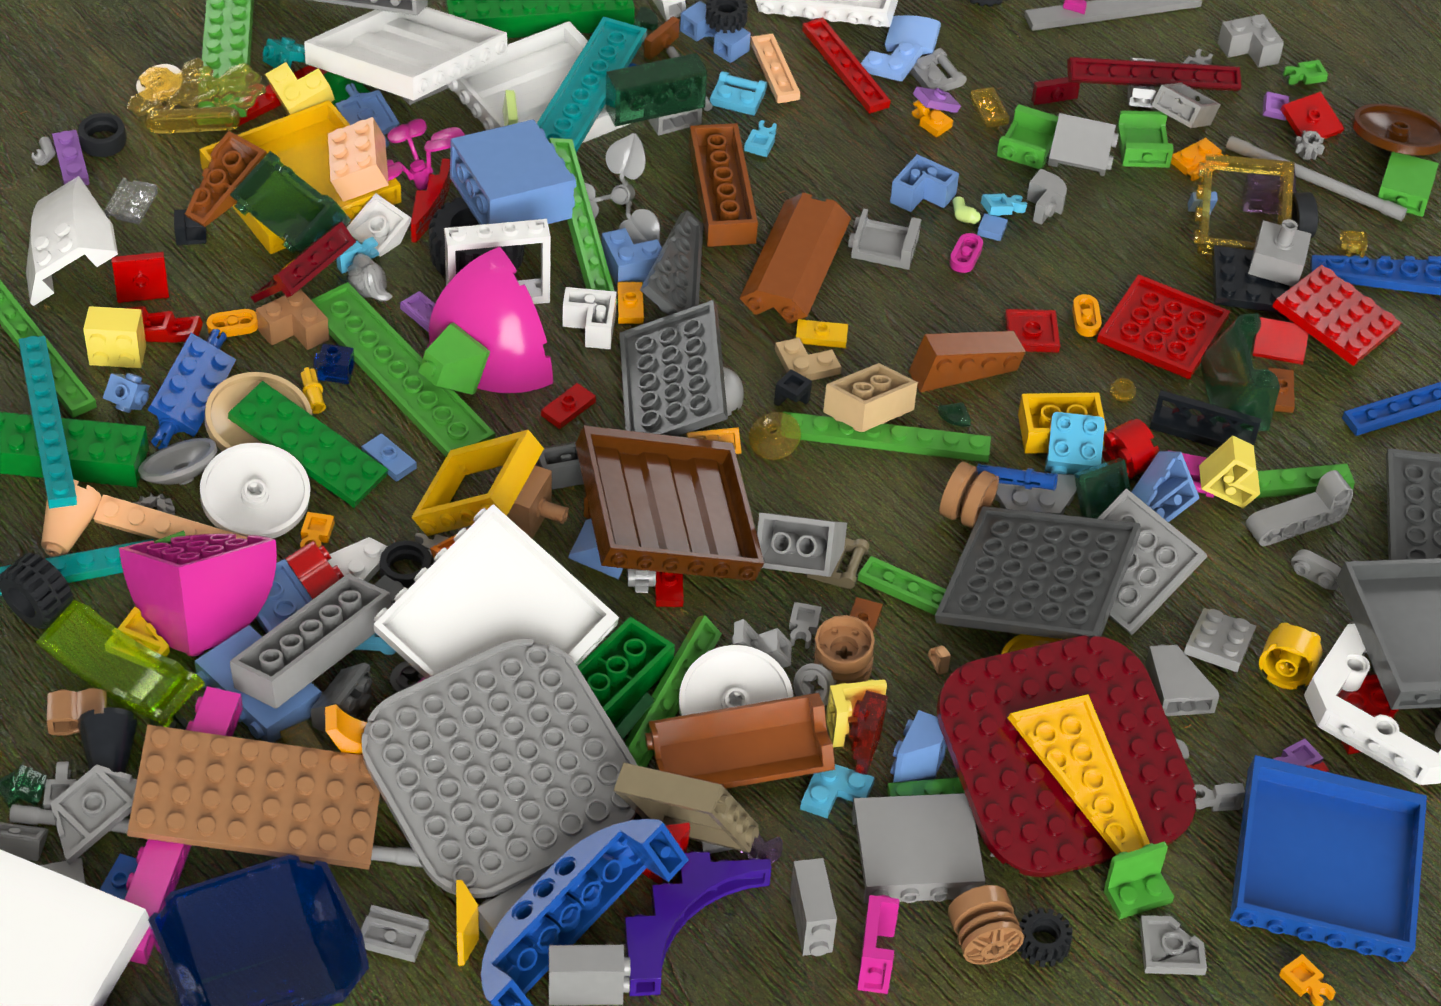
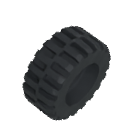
M461 197L453 199L452 203H445L441 209L435 212L429 224L431 262L443 276L446 274L444 228L479 225L466 202ZM525 244L502 246V250L516 270H518L525 255ZM497 247L455 251L456 274L477 257Z

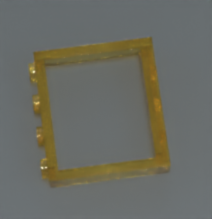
M1206 154L1204 162H1199L1198 177H1202V183L1197 186L1196 199H1200V207H1196L1195 221L1199 222V228L1195 229L1193 238L1194 243L1197 244V253L1212 254L1214 245L1254 250L1256 243L1208 237L1213 169L1280 176L1277 224L1282 225L1284 220H1291L1294 162Z

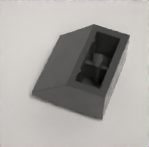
M576 441L543 447L544 450L535 465L552 471V489L584 484L575 445Z
M361 663L340 670L311 708L312 727L327 733L325 729V707L337 704L343 712L356 719L360 717L363 711L369 710L373 702L371 693L372 678H370L369 664Z

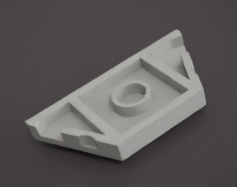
M1057 474L1058 481L1055 491L1033 487L1030 490L1025 489V486L999 483L995 500L1000 503V508L1063 515L1065 508L1073 501L1077 490L1083 486L1084 476Z
M95 765L50 803L63 853L69 865L131 813L137 779L132 778V775L123 772H113L110 768Z

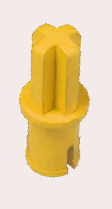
M306 367L301 372L304 386L302 392L307 397L312 413L320 414L326 409L322 396L323 386L318 381L316 370Z

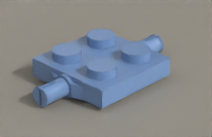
M351 83V86L348 84L345 87L350 97L347 100L335 103L337 110L350 125L373 117L384 136L394 127L400 125L379 90L359 93L355 85ZM385 137L386 148H387L390 143H389V141L387 140V138Z

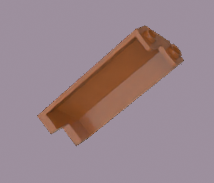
M801 193L786 200L739 299L755 315L774 308L789 324L807 317L851 217L834 200L826 199L825 202L812 198L811 194Z
M819 693L649 721L650 732L645 733L647 750H652L656 770L721 784L725 789L835 770L833 744L827 733L825 708Z

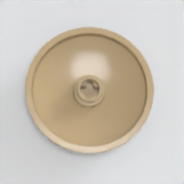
M247 372L234 375L217 385L208 397L204 417L207 433L221 451L245 443H262L228 419V412L262 381L312 415V409L306 396L293 383L277 375L264 372Z

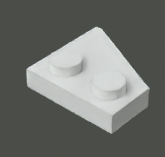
M368 537L329 554L332 559L328 562L331 567L337 565L344 576L351 574L369 582L379 571L380 556L387 546Z

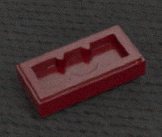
M1068 77L1034 82L1031 101L1034 105L1077 99L1080 83L1068 82Z

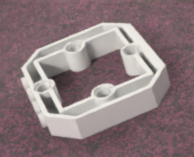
M1348 624L1313 676L1304 694L1317 726L1419 785L1441 783V750L1439 753H1436L1399 732V725L1393 718L1386 715L1373 717L1338 697L1342 689L1350 692L1357 691L1370 669V663L1364 657L1367 651L1356 625ZM1441 721L1434 734L1439 744H1441Z

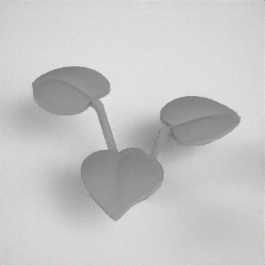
M632 133L614 142L606 153V163L609 170L620 174L619 178L622 184L615 186L611 194L596 198L594 186L585 183L594 219L599 213L597 202L613 199L619 205L626 204V217L628 219L620 224L619 229L626 228L633 244L658 239L660 243V223L652 211L638 209L632 215L630 214L631 201L635 197V190L633 186L628 184L624 176L629 179H637L642 175L646 165L643 144L636 133Z

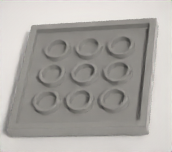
M1126 488L1097 519L1140 523L1141 526L1140 536L1109 615L1111 619L1132 636L1207 558V555Z

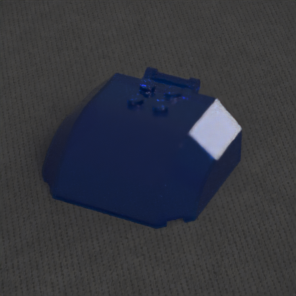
M288 854L170 892L165 898V907L160 913L154 912L148 919L156 949L177 1006H331L343 1002L369 969L363 934L327 862L316 860L314 865L300 862L299 856Z

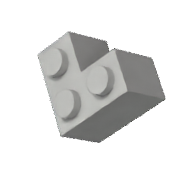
M1264 14L1222 22L1218 45L1227 58L1249 54L1258 68L1279 64L1284 44Z

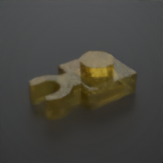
M1341 231V248L1346 250V256L1350 257L1351 253L1360 254V257H1364L1368 244L1366 232Z

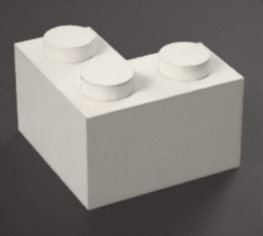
M566 287L563 300V327L585 329V347L611 349L616 316L617 292Z

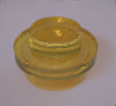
M1119 378L1111 385L1110 394L1118 401L1127 402L1135 397L1136 388L1131 380Z

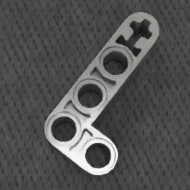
M1332 470L1321 477L1316 492L1257 511L1248 517L1245 526L1260 546H1268L1340 521L1348 512L1353 490L1337 470Z

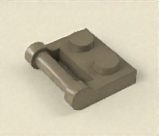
M845 538L844 551L831 577L807 574V578L852 589L857 581L856 573L863 555H866L869 550V543L864 539L852 540ZM845 553H853L846 571L838 573Z

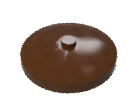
M1383 103L1364 105L1355 111L1352 121L1354 131L1361 138L1375 146L1407 155H1431L1441 151V123L1425 113L1404 106Z

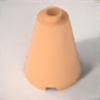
M73 479L77 505L49 509L48 500L46 501L41 546L45 549L47 555L52 557L67 555L95 516L102 496L93 487L87 485L86 489L77 486L79 481Z

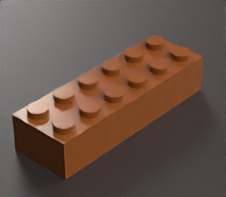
M738 123L690 126L689 152L707 247L756 244L758 220Z

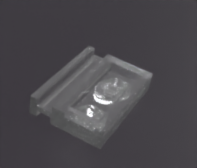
M123 178L104 210L107 218L115 216L116 220L140 224L158 193L157 185L137 180L129 182L127 178Z

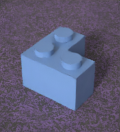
M917 154L893 180L890 203L909 212H912L922 199L945 208L956 195L959 173Z
M626 228L602 233V248L608 269L616 285L617 282H644L662 249L658 239L633 244Z

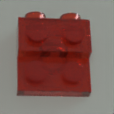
M866 690L863 700H857L853 717H857V722H853L849 738L854 739L851 751L854 752L853 759L857 760L855 772L867 775L881 739L889 696Z

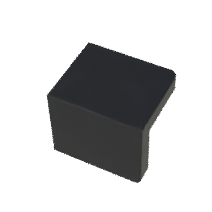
M187 209L174 210L176 245L207 243L206 227L186 217Z
M790 369L776 383L774 404L779 407L787 398L796 403L800 401L807 404L810 401L812 381Z

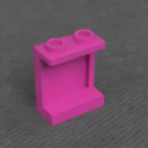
M869 895L857 990L888 994L894 950L876 948L877 936L894 937L900 901L897 898H891L886 895Z

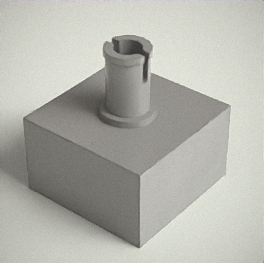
M1290 219L1284 220L1282 225L1263 220L1255 243L1248 274L1294 286L1299 282L1305 265L1311 233L1297 230L1298 224Z

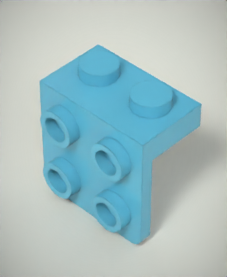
M1054 412L1051 418L1049 450L1045 461V471L1056 474L1084 476V479L1097 477L1102 460L1104 418Z

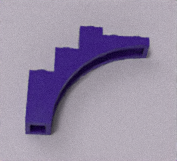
M692 851L685 853L689 861L679 870L680 884L663 883L653 885V916L635 915L633 917H625L626 957H630V996L660 995L662 967L666 953L676 934L691 917L710 903L745 889L770 886V859L752 858L749 860H720L718 862H711L710 852Z

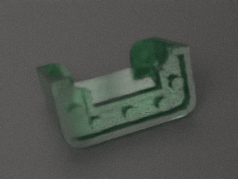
M271 151L230 194L237 202L234 205L236 209L245 216L248 213L281 238L284 241L282 245L292 254L303 252L335 224L342 221L346 227L351 221L336 201L328 195L320 194L297 176L290 167L283 165L280 158Z
M1259 313L1241 314L1206 350L1202 357L1200 368L1210 404L1261 418L1259 431L1269 430L1280 385L1277 376L1272 371L1254 369L1250 352L1254 336L1261 329ZM1214 417L1218 422H1227L1224 417ZM1245 423L1239 424L1242 429L1253 431L1254 426Z

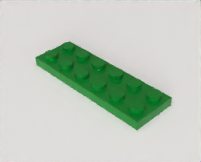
M264 381L257 385L228 412L229 420L260 442L279 447L290 453L301 463L308 476L353 508L388 474L386 467Z

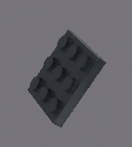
M1214 245L1212 250L1214 304L1280 313L1272 305L1279 296L1290 289L1289 285L1248 274L1254 250Z

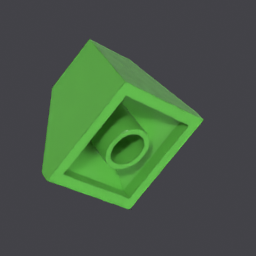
M451 323L425 350L418 372L437 387L472 395L476 393L490 351L458 325Z

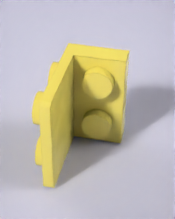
M885 679L848 684L840 683L830 686L826 725L833 748L844 747L845 735H848L850 731L849 722L882 718L887 690Z

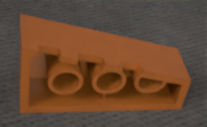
M1014 331L925 334L908 372L912 379L918 382L917 388L921 393L1016 371L1026 351Z

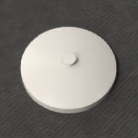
M245 443L222 451L207 465L200 482V501L208 519L219 529L245 537L256 535L273 539L289 532L304 517L310 500L309 478L301 463L287 451L264 443Z
M722 646L703 654L687 670L680 687L679 711L680 715L684 716L793 697V690L784 669L768 654L748 646Z

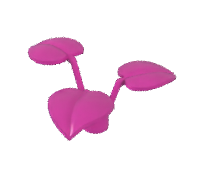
M418 118L409 121L407 124L394 127L388 133V140L391 143H400L408 140L415 161L411 163V168L408 170L401 162L394 163L393 160H387L388 181L396 178L403 171L409 180L414 181L417 189H427L429 174L433 173L431 152L451 148V139L465 136V134L457 127L443 129L433 134L431 140L427 141L424 146L427 163H425L423 160H419L412 138L425 133L427 129L426 122Z

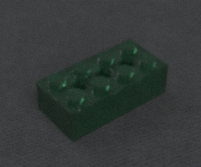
M698 53L607 71L606 110L614 126L705 108L707 69Z

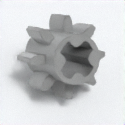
M1303 131L1301 137H1296L1294 143L1297 146L1295 153H1298L1304 160H1316L1317 155H1322L1325 148L1322 145L1324 138L1320 137L1316 131Z
M628 569V587H635V593H648V587L656 586V571Z

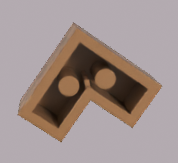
M301 289L288 298L284 295L256 308L258 331L271 346L293 335L307 350L329 340L328 318Z

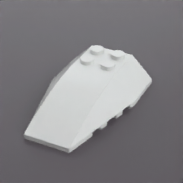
M79 176L39 200L34 208L26 266L29 298L33 306L54 294L52 274L85 254L98 267L118 255L113 224Z

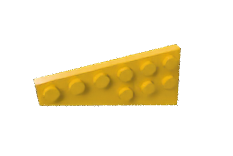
M1088 694L1010 713L1008 720L1116 855L1121 852H1132L1150 844Z

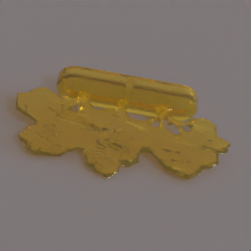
M197 57L185 63L177 74L169 71L167 67H151L147 69L144 74L138 77L141 86L145 87V90L129 98L127 110H132L138 117L148 114L145 125L154 133L234 130L239 125L240 114L236 109L227 106L235 104L238 108L249 109L255 105L258 96L266 93V86L260 84L262 76L258 72H254L247 63L234 66L219 78H214L212 76L214 70L209 66H203L204 62ZM233 94V97L228 102L224 101L221 104L222 99L226 95ZM215 97L219 98L218 102L214 101ZM236 97H239L238 101L233 102ZM163 101H167L166 106H162ZM202 101H210L215 107L196 108V105ZM175 105L188 107L184 109H173Z

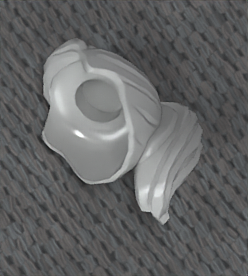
M362 253L357 254L353 258L352 265L348 266V282L364 298L372 297L379 301L390 300L393 296L386 290L387 280L383 268L369 256Z

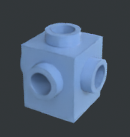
M111 373L103 399L115 403L116 409L130 413L131 409L142 410L149 398L148 391L150 385L141 382L142 377L132 373H127L126 375Z

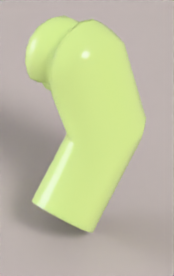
M955 197L953 199L954 214L957 220L971 224H977L980 221V213L972 207L965 206L963 197Z

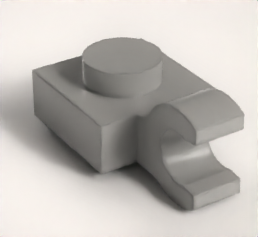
M57 762L55 779H46L43 801L44 809L52 810L50 803L76 782V779H71L69 762Z
M1243 783L1214 785L1213 790H1209L1203 785H1195L1193 787L1196 790V796L1202 797L1194 800L1196 809H1204L1206 807H1211L1212 811L1241 809L1245 795Z

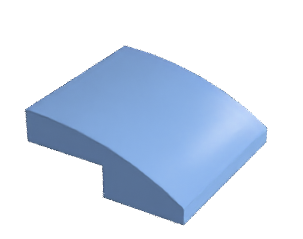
M893 16L885 41V48L887 52L895 51L901 41L922 46V55L932 54L941 23L938 20L921 16Z

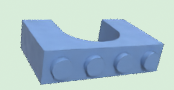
M248 625L195 660V679L202 688L208 686L241 694L243 710L238 722L242 721L245 723L256 739L274 743L311 717V708L322 694L311 682L275 709L235 689L230 660L262 637Z

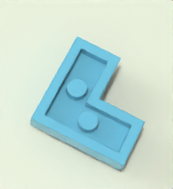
M835 764V770L814 773L801 801L800 810L828 819L837 797L852 802L854 798H868L875 777Z

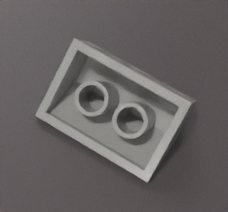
M759 513L757 537L764 560L762 568L831 577L844 551L847 523L773 513Z

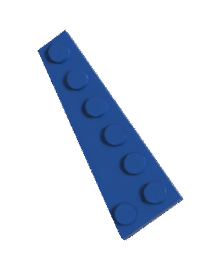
M1312 255L1310 273L1320 265L1331 269L1339 278L1352 285L1441 295V256H1428V260H1415L1414 256H1405L1404 260H1391L1390 256H1381L1379 259H1369L1366 256Z

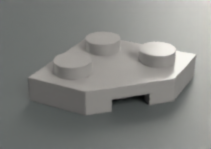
M1141 915L1139 923L1144 973L1205 975L1207 964L1204 942L1195 935L1193 937L1188 935L1180 928V923L1171 916Z

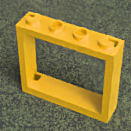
M528 429L450 450L411 518L427 536L473 525L475 523L473 519L476 514L483 508L488 510L493 504L507 516L544 448ZM503 466L487 494L450 503L465 475Z

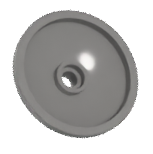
M196 438L165 447L141 463L138 468L140 477L145 481L155 484H187L193 481L194 477L202 473L217 453L216 443L212 439Z

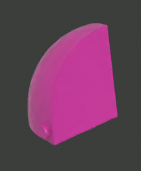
M501 247L490 250L474 259L460 270L444 288L431 314L429 343L427 347L437 339L449 324L455 323L490 351L477 387L478 389L497 393L533 391L553 384L551 358L548 355L545 356L543 344L547 343L532 298L525 284L519 285L514 275L517 270Z
M236 534L188 535L172 537L171 543H154L152 540L119 548L124 577L136 608L141 611L142 617L147 623L152 624L156 629L157 635L161 636L169 647L187 653V656L202 655L204 650L218 646L250 625L268 598L276 570V540L256 535H249L247 539H236Z

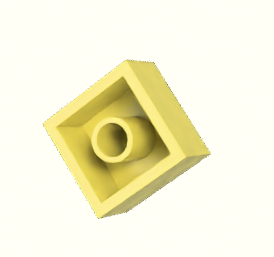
M89 306L83 328L89 365L142 368L146 351L142 310Z

